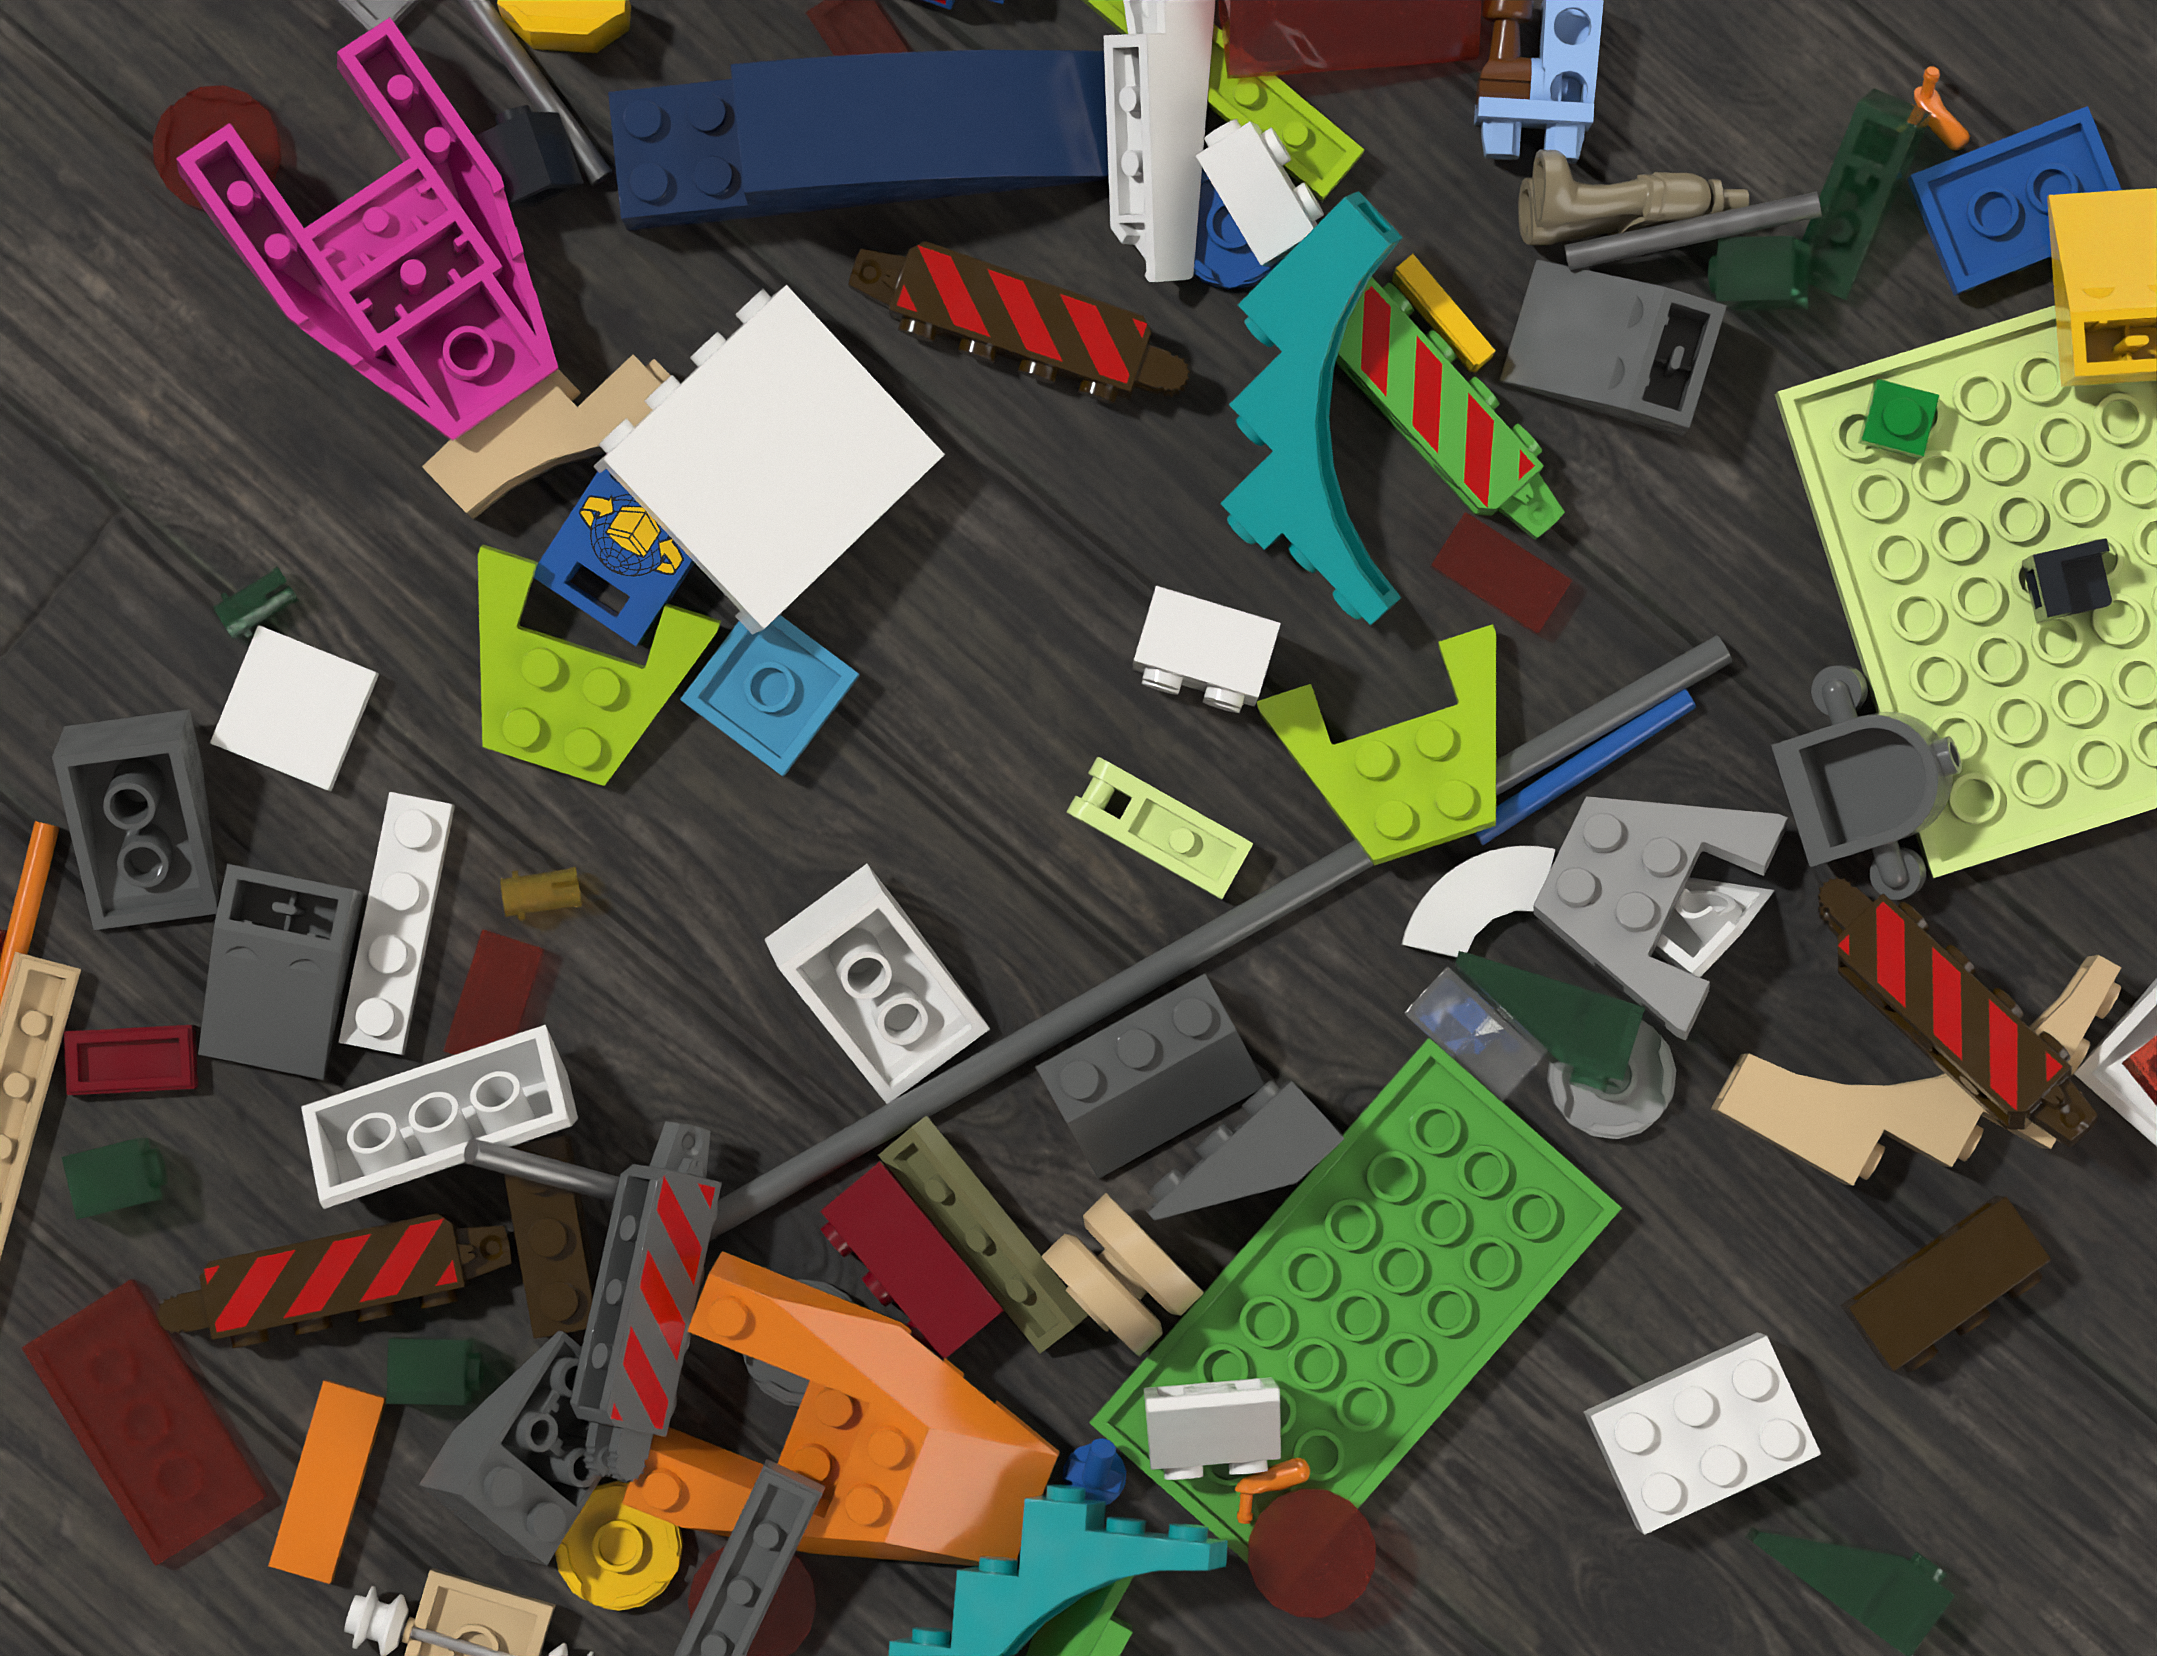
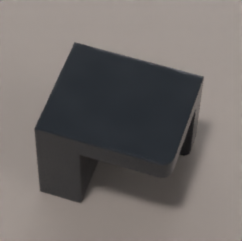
M2107 538L2034 554L2022 561L2036 623L2105 608L2112 603L2102 555L2110 551Z

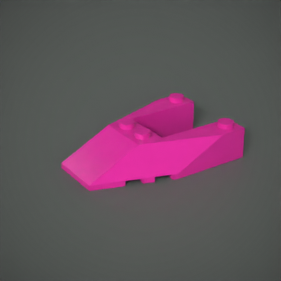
M389 17L337 52V69L403 161L402 164L304 228L230 123L177 157L176 160L182 179L213 223L287 319L453 442L558 371L559 368L536 291H534L524 258V251L517 227L515 228L506 198L501 174Z

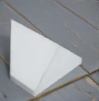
M1689 877L1654 950L1669 965L1701 977L1743 933L1774 890Z

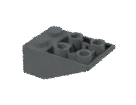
M1536 260L1499 382L1682 437L1690 428L1727 306L1659 285L1579 268L1569 270V266Z
M227 864L214 924L198 1054L325 1080L364 892Z
M1269 1080L1242 1105L1249 1116L1232 1132L1225 1124H1221L1194 1149L1202 1159L1193 1168L1183 1175L1174 1167L1147 1192L1155 1202L1146 1211L1153 1220L1297 1183L1345 1138L1292 1081H1286L1279 1088L1273 1080Z
M558 1331L453 1430L419 1484L420 1487L502 1554L546 1566L601 1479V1476L589 1473L590 1470L585 1468L586 1462L583 1461L585 1459L584 1452L587 1451L585 1444L591 1421L577 1418L570 1404L582 1347L565 1332Z

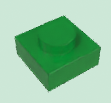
M1876 379L1873 383L1858 443L1921 459L1924 457L1939 395Z

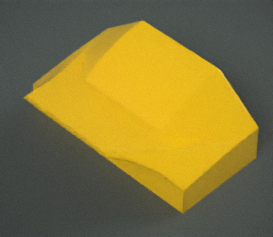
M497 0L501 17L507 26L531 48L536 50L597 53L630 30L631 4L629 0Z

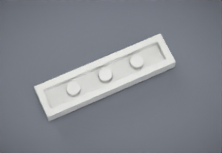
M389 792L339 1043L405 1055L455 808L453 804Z

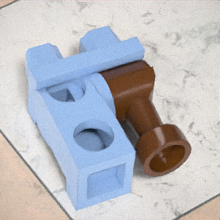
M1483 0L1482 15L1485 20L1494 22L1489 61L1483 67L1476 86L1474 125H1481L1484 158L1500 160L1518 159L1520 155L1521 128L1545 129L1544 150L1560 151L1565 155L1567 162L1571 164L1578 161L1584 133L1589 130L1594 118V98L1604 0H1543L1541 3L1540 58L1521 57L1520 24L1527 23L1532 19L1534 0Z

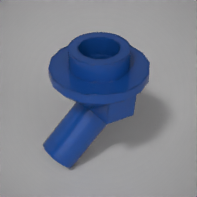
M1099 1438L1090 1444L1078 1447L1069 1455L1063 1468V1482L1066 1486L1086 1488V1500L1106 1501L1105 1505H1108L1120 1496L1126 1482V1469L1122 1458L1116 1453L1115 1445L1107 1439Z

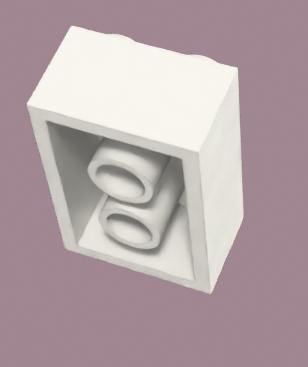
M1758 1332L1583 1411L1636 1528L1644 1535L1821 1455L1768 1337Z

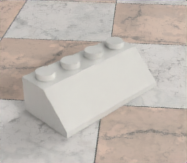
M546 1025L301 1107L319 1201L323 1209L465 1162V1147L472 1138L510 1147L570 1127L578 1119L567 1071Z

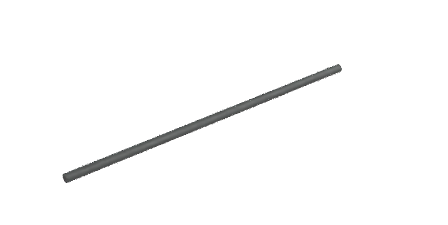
M1718 635L1710 638L1496 759V796L1641 715L1683 689H1687L1733 662L1723 641ZM1353 840L718 1200V1216L712 1227L709 1241L911 1128L923 1117L934 1115L1374 866V864L1358 843Z

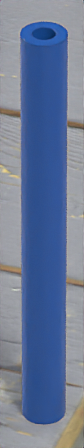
M1683 689L1623 724L1496 807V826L1476 832L1474 835L1482 846L1694 710L1696 705L1687 690Z

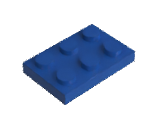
M2088 106L1914 173L1907 179L1954 296L2052 258L2047 203L2048 195L2122 190Z

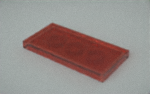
M130 1279L21 1348L154 1565L157 1566L268 1495L167 1331H164L163 1326H158L160 1322L156 1319L157 1315L135 1279Z

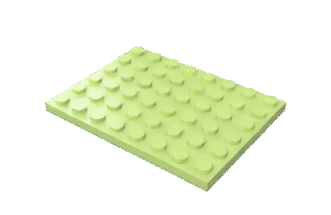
M2054 305L1778 391L1775 394L1777 404L1876 713L1898 712L1911 715L1926 723L1940 738L1950 736L1960 755L1962 772L1953 775L1952 789L1945 808L1931 825L1915 834L1929 878L1945 875L2156 809L2157 380L2061 387ZM1876 379L1939 395L1924 457L1921 459L1858 443L1873 383ZM2107 538L2110 551L2103 554L2102 559L2112 603L2105 608L2036 623L2022 561L2034 554Z

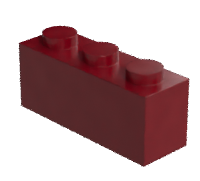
M883 1161L878 1162L820 1211L828 1220L820 1230L844 1258L851 1252H855L870 1270L861 1278L869 1290L885 1308L895 1301L910 1319L905 1325L912 1330L911 1336L931 1352L936 1350L943 1360L1004 1310L1003 1306L991 1295Z

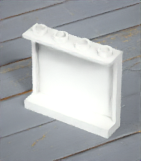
M787 285L772 297L762 289L735 314L743 325L727 340L719 332H716L690 357L698 367L682 383L673 375L663 382L644 401L652 411L639 424L634 427L626 418L598 444L607 454L593 466L599 473L607 469L740 610L735 617L752 635L765 629L945 455Z

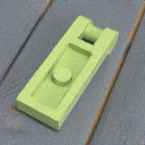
M1097 757L1088 772L1093 777L1082 798L1074 797L1066 813L1222 900L1253 843L1110 762ZM1115 790L1132 798L1121 819L1104 811Z

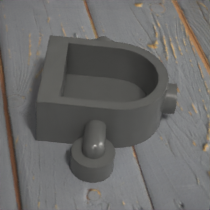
M1849 665L1830 666L1817 674L1812 683L1811 694L1816 707L1824 714L1829 715L1832 726L1771 745L1809 866L1813 867L1872 849L1875 859L1870 868V880L1874 889L1880 895L1884 893L1890 900H1901L1916 894L1922 888L1926 879V867L1922 858L1915 851L1899 847L1898 840L1924 830L1942 813L1951 793L1953 775L1962 772L1960 755L1950 736L1940 738L1926 723L1911 715L1898 712H1879L1858 717L1856 712L1863 706L1868 693L1864 676L1859 670Z

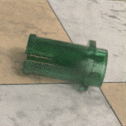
M278 566L230 597L226 592L222 593L220 596L223 601L213 606L232 639L243 633L249 638L252 636L251 628L292 603L299 602L290 586L270 598H265L267 593L287 582Z

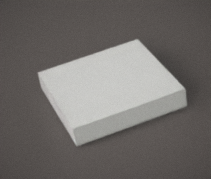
M258 625L210 743L332 791L379 674Z

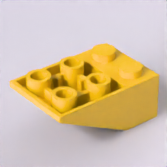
M2157 188L2048 195L2047 203L2061 387L2156 381Z

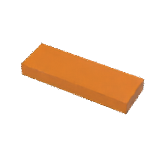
M323 1380L268 1565L269 1567L327 1584L333 1582L388 1397L331 1380Z

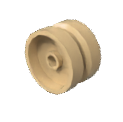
M1105 1193L1083 1215L1085 1228L1098 1240L1105 1250L1097 1257L1076 1235L1064 1233L1042 1255V1258L1068 1285L1065 1290L1084 1311L1106 1332L1111 1329L1140 1357L1162 1335L1160 1321L1140 1299L1148 1292L1169 1313L1181 1316L1204 1292Z

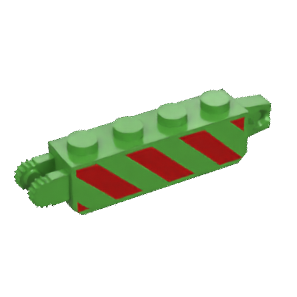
M1371 277L1348 320L1336 363L1474 515L1492 516L1496 511H1500L1531 538L1536 540L1549 530L1565 513L1539 474L1544 467L1536 458L1542 453L1541 447L1521 425L1516 424L1510 429L1494 412V409L1500 404L1483 382L1475 376L1467 382L1454 368L1451 362L1457 356L1437 332L1431 329L1424 335L1408 317L1414 309L1406 297L1390 282L1382 288Z

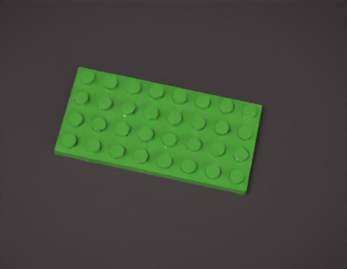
M1430 1038L1425 1040L1343 1133L1342 1136L1345 1139L1313 1167L1208 1286L1204 1293L1089 1421L1095 1429L1111 1441L1123 1454L1204 1526H1207L1213 1534L1221 1540H1228L1227 1546L1281 1594L1289 1588L1622 1209ZM1272 1377L1279 1387L1281 1459L1267 1460V1467L1293 1458H1302L1308 1463L1310 1468L1308 1480L1283 1490L1253 1494V1520L1250 1524L1239 1523L1237 1512L1239 1511L1240 1493L1234 1489L1242 1478L1254 1473L1229 1474L1228 1463L1202 1465V1477L1165 1480L1164 1469L1151 1470L1144 1388Z

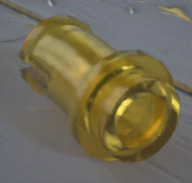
M576 866L565 870L519 876V872L516 870L512 871V877L500 879L505 917L518 915L519 921L526 920L525 914L574 906L575 908L582 907Z

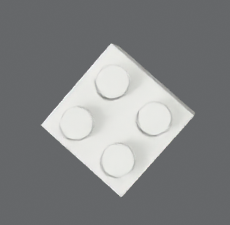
M1156 586L1134 658L1133 671L1144 674L1142 684L1147 687L1178 695L1181 685L1205 692L1203 703L1226 711L1240 713L1243 703L1255 706L1280 623Z

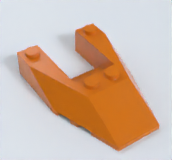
M722 1251L708 1275L687 1332L810 1380L777 1463L826 1486L796 1551L811 1554L979 1566L980 1556L1017 1559L1021 1550L1025 1498L1043 1495L1059 1455V1450L999 1401L996 1400V1403H993L966 1381L961 1370L946 1358L942 1361L911 1336L912 1330L902 1322ZM668 1427L666 1437L653 1434L648 1459L644 1462L646 1467L643 1468V1474L639 1475V1479L629 1482L621 1504L682 1528L730 1537L763 1468V1464Z

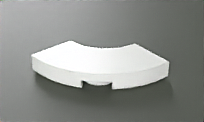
M1540 846L1505 847L1480 854L1458 865L1436 882L1421 899L1406 927L1401 945L1465 959L1475 935L1492 919L1513 911L1534 912L1533 904L1551 870L1555 849Z

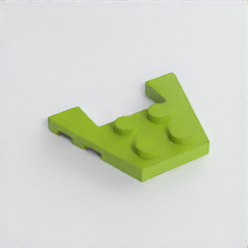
M483 544L478 553L482 747L605 786L715 636L721 621L666 603L645 666L520 626L519 622L538 562Z
M1493 624L1438 642L1439 650L1458 703L1457 705L1332 745L1311 684L1257 701L1262 719L1269 728H1272L1288 749V753L1323 795L1326 803L1374 866L1496 826V631Z

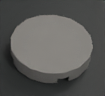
M1607 1011L1581 1018L1562 1033L1550 1054L1547 1082L1553 1104L1569 1124L1590 1136L1620 1139L1643 1132L1660 1118L1674 1094L1676 1068L1669 1045L1657 1033L1654 1027L1632 1014Z

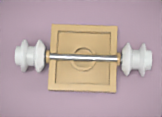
M432 1568L429 1571L416 1618L409 1617L407 1622L409 1610L404 1595L399 1594L391 1604H386L378 1601L376 1587L371 1586L367 1597L355 1595L347 1616L344 1632L354 1635L352 1645L354 1649H357L366 1638L377 1641L380 1656H386L396 1649L401 1638L403 1643L408 1644L404 1656H540L556 1604ZM562 1643L551 1651L549 1656H568L567 1644ZM590 1651L587 1656H594V1652Z

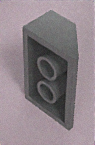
M1206 974L1199 976L1036 1067L1097 1179L1255 1093L1264 1086L1249 1053Z

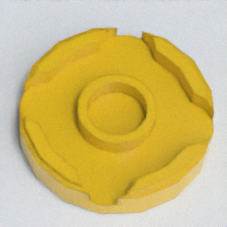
M623 1481L596 1485L555 1552L558 1571L573 1593L593 1605L616 1611L643 1606L661 1594L679 1569L684 1545L679 1526L621 1504L629 1482Z

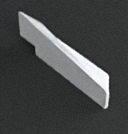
M1123 0L1128 34L1104 35L1110 228L1122 244L1135 245L1146 260V273L1144 276L1149 282L1188 280L1194 274L1202 166L1195 155L1204 149L1215 0Z

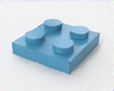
M779 614L765 629L753 635L739 621L680 700L784 777L860 675Z

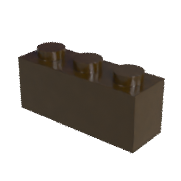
M570 1135L516 1144L509 1147L575 1165ZM504 1173L533 1338L552 1336L558 1331L568 1333L585 1330L597 1282L581 1194Z
M1995 1195L1840 1306L1885 1369L1895 1371L1902 1366L1907 1373H1910L1928 1362L1939 1352L1934 1343L1950 1331L1955 1329L1957 1334L1962 1336L1984 1322L1991 1315L1986 1306L2005 1292H2007L2011 1299H2014L2040 1282L2043 1276L2038 1269L2051 1261V1258L2006 1196Z

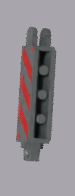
M665 1121L650 1166L633 1164L620 1174L570 1400L577 1418L591 1421L585 1444L587 1451L584 1452L585 1459L583 1461L586 1462L585 1468H589V1473L597 1476L610 1477V1474H612V1478L623 1482H633L634 1479H639V1475L643 1474V1468L646 1467L644 1462L648 1459L653 1434L667 1436L670 1418L676 1408V1390L684 1354L689 1347L691 1333L687 1332L693 1317L698 1290L704 1280V1262L711 1230L718 1216V1198L722 1182L706 1179L711 1131L702 1127Z

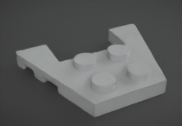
M1586 796L1533 904L1534 915L1592 965L1598 964L1624 987V992L1640 1006L1646 1005L1665 1022V1027L1676 1037L1686 1040L1707 997L1710 982L1654 959L1651 955L1700 853L1703 851L1764 876L1787 828L1788 818L1774 813Z

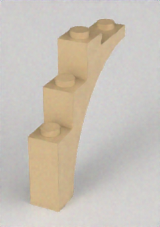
M633 354L577 407L572 401L581 393L558 369V371L453 442L451 440L448 441L422 467L474 519L513 488L557 466L606 453L598 444L626 418L634 427L639 424L652 411L644 401L671 375L655 359L644 366Z
M2100 955L2088 956L2060 997L2029 1026L2037 1035L2042 1031L2051 1034L2064 1046L2071 1057L2068 1061L2072 1066L2071 1075L2078 1069L2089 1049L2090 1041L2083 1037L2093 1018L2097 1016L2103 1019L2111 1010L2121 990V986L2114 982L2121 967ZM1751 1054L1740 1055L1710 1109L1842 1184L1852 1186L1858 1176L1867 1180L1877 1167L1885 1150V1146L1877 1143L1882 1133L1940 1166L1953 1167L1957 1158L1964 1162L1967 1161L1976 1148L1984 1130L1976 1125L1980 1116L2001 1126L1946 1073L1933 1078L1888 1086L1844 1085L1795 1074ZM2031 1123L2024 1130H2008L2038 1148L2051 1149L2057 1140L2034 1123Z

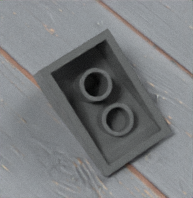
M190 709L64 726L52 759L93 930L217 914L220 900L204 772Z

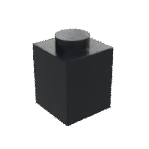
M531 105L518 106L498 114L495 117L497 126L475 136L477 142L501 174L509 207H535L584 184L559 112H533Z

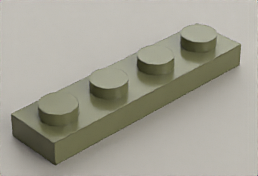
M927 1116L923 1117L878 1155L991 1295L1003 1306L1004 1311L1039 1353L1046 1350L1088 1316L1084 1309L1065 1290L1067 1287Z

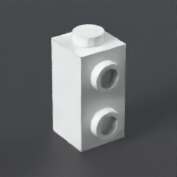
M1234 119L1208 134L1204 138L1208 148L1195 156L1260 265L1270 267L1285 258L1318 225L1315 220L1324 216V213L1305 182L1296 188L1283 167L1284 164L1291 161V157L1274 129L1271 127L1262 132L1259 125L1253 122H1248L1241 127L1238 120Z

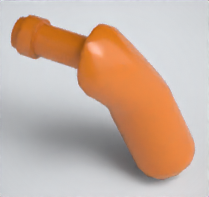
M1930 66L1924 71L1923 85L1914 91V100L1932 132L1950 150L1960 151L1968 145L1970 134L1944 107L1939 93L1935 90L1940 72L1938 68Z
M1293 1458L1268 1467V1471L1254 1473L1242 1478L1234 1489L1240 1493L1239 1511L1237 1512L1238 1522L1250 1524L1253 1520V1494L1279 1491L1307 1481L1310 1475L1308 1463L1302 1458Z

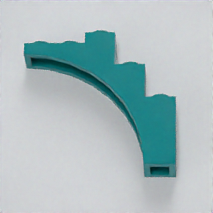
M1358 191L1346 196L1238 304L1248 316L1244 320L1248 330L1265 346L1271 348L1275 344L1282 352L1229 404L1239 415L1236 418V423L1246 437L1258 446H1263L1266 443L1273 452L1220 504L1230 513L1227 521L1231 528L1249 544L1253 545L1257 542L1265 550L1285 535L1291 542L1288 548L1295 560L1311 573L1315 574L1319 571L1335 588L1332 594L1338 605L1352 618L1359 620L1363 617L1369 625H1372L1396 604L1401 597L1371 560L1348 516L1333 464L1329 412L1334 366L1348 320L1371 276L1403 237Z
M1047 1485L1046 1495L1025 1498L1019 1571L1017 1570L1018 1559L980 1556L979 1566L957 1570L952 1640L950 1641L951 1630L913 1627L912 1637L890 1641L889 1656H1015L1046 1622L1077 1600L1128 1576L1157 1570H1212L1225 1567L1228 1540L1207 1538L1208 1527L1193 1524H1169L1168 1534L1145 1532L1146 1521L1134 1518L1107 1517L1105 1528L1106 1501L1086 1500V1488Z

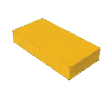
M1414 254L1410 255L1395 268L1392 282L1430 327L1447 342L1459 361L1469 372L1475 373L1491 360L1496 350Z

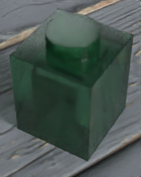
M1794 236L1719 238L1717 255H1713L1709 262L1708 280L1710 290L1716 294L1717 302L1726 305L1732 310L1808 309L1810 246Z
M135 1138L61 1157L77 1220L162 1200L159 1186L167 1185L168 1183L162 1153L158 1147L150 1149L148 1138Z
M394 1336L389 1338L386 1403L465 1405L471 1402V1391H481L483 1383V1353L472 1352L473 1337Z

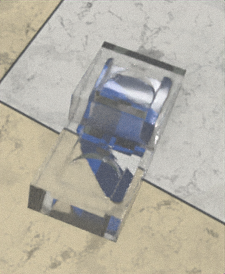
M1448 966L1404 1013L1423 1033L1502 1102L1544 1058L1543 1054L1497 1014L1491 1005Z

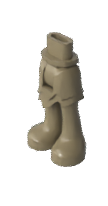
M1539 150L1534 160L1533 178H1525L1520 187V234L1523 241L1528 245H1553L1562 241L1606 233L1610 236L1749 206V192L1746 189H1723L1721 180L1710 179L1706 181L1703 177L1693 173L1654 172L1652 175H1637V179L1610 185H1591L1573 180L1567 159L1560 151Z

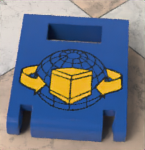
M605 469L601 473L597 472L538 562L534 578L634 646H639L643 643L662 614L665 604L670 602L695 562L613 475ZM582 565L630 596L619 614L570 582Z

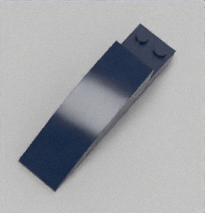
M956 50L798 58L730 64L732 79L608 92L620 214L627 231L1109 180L1104 51Z

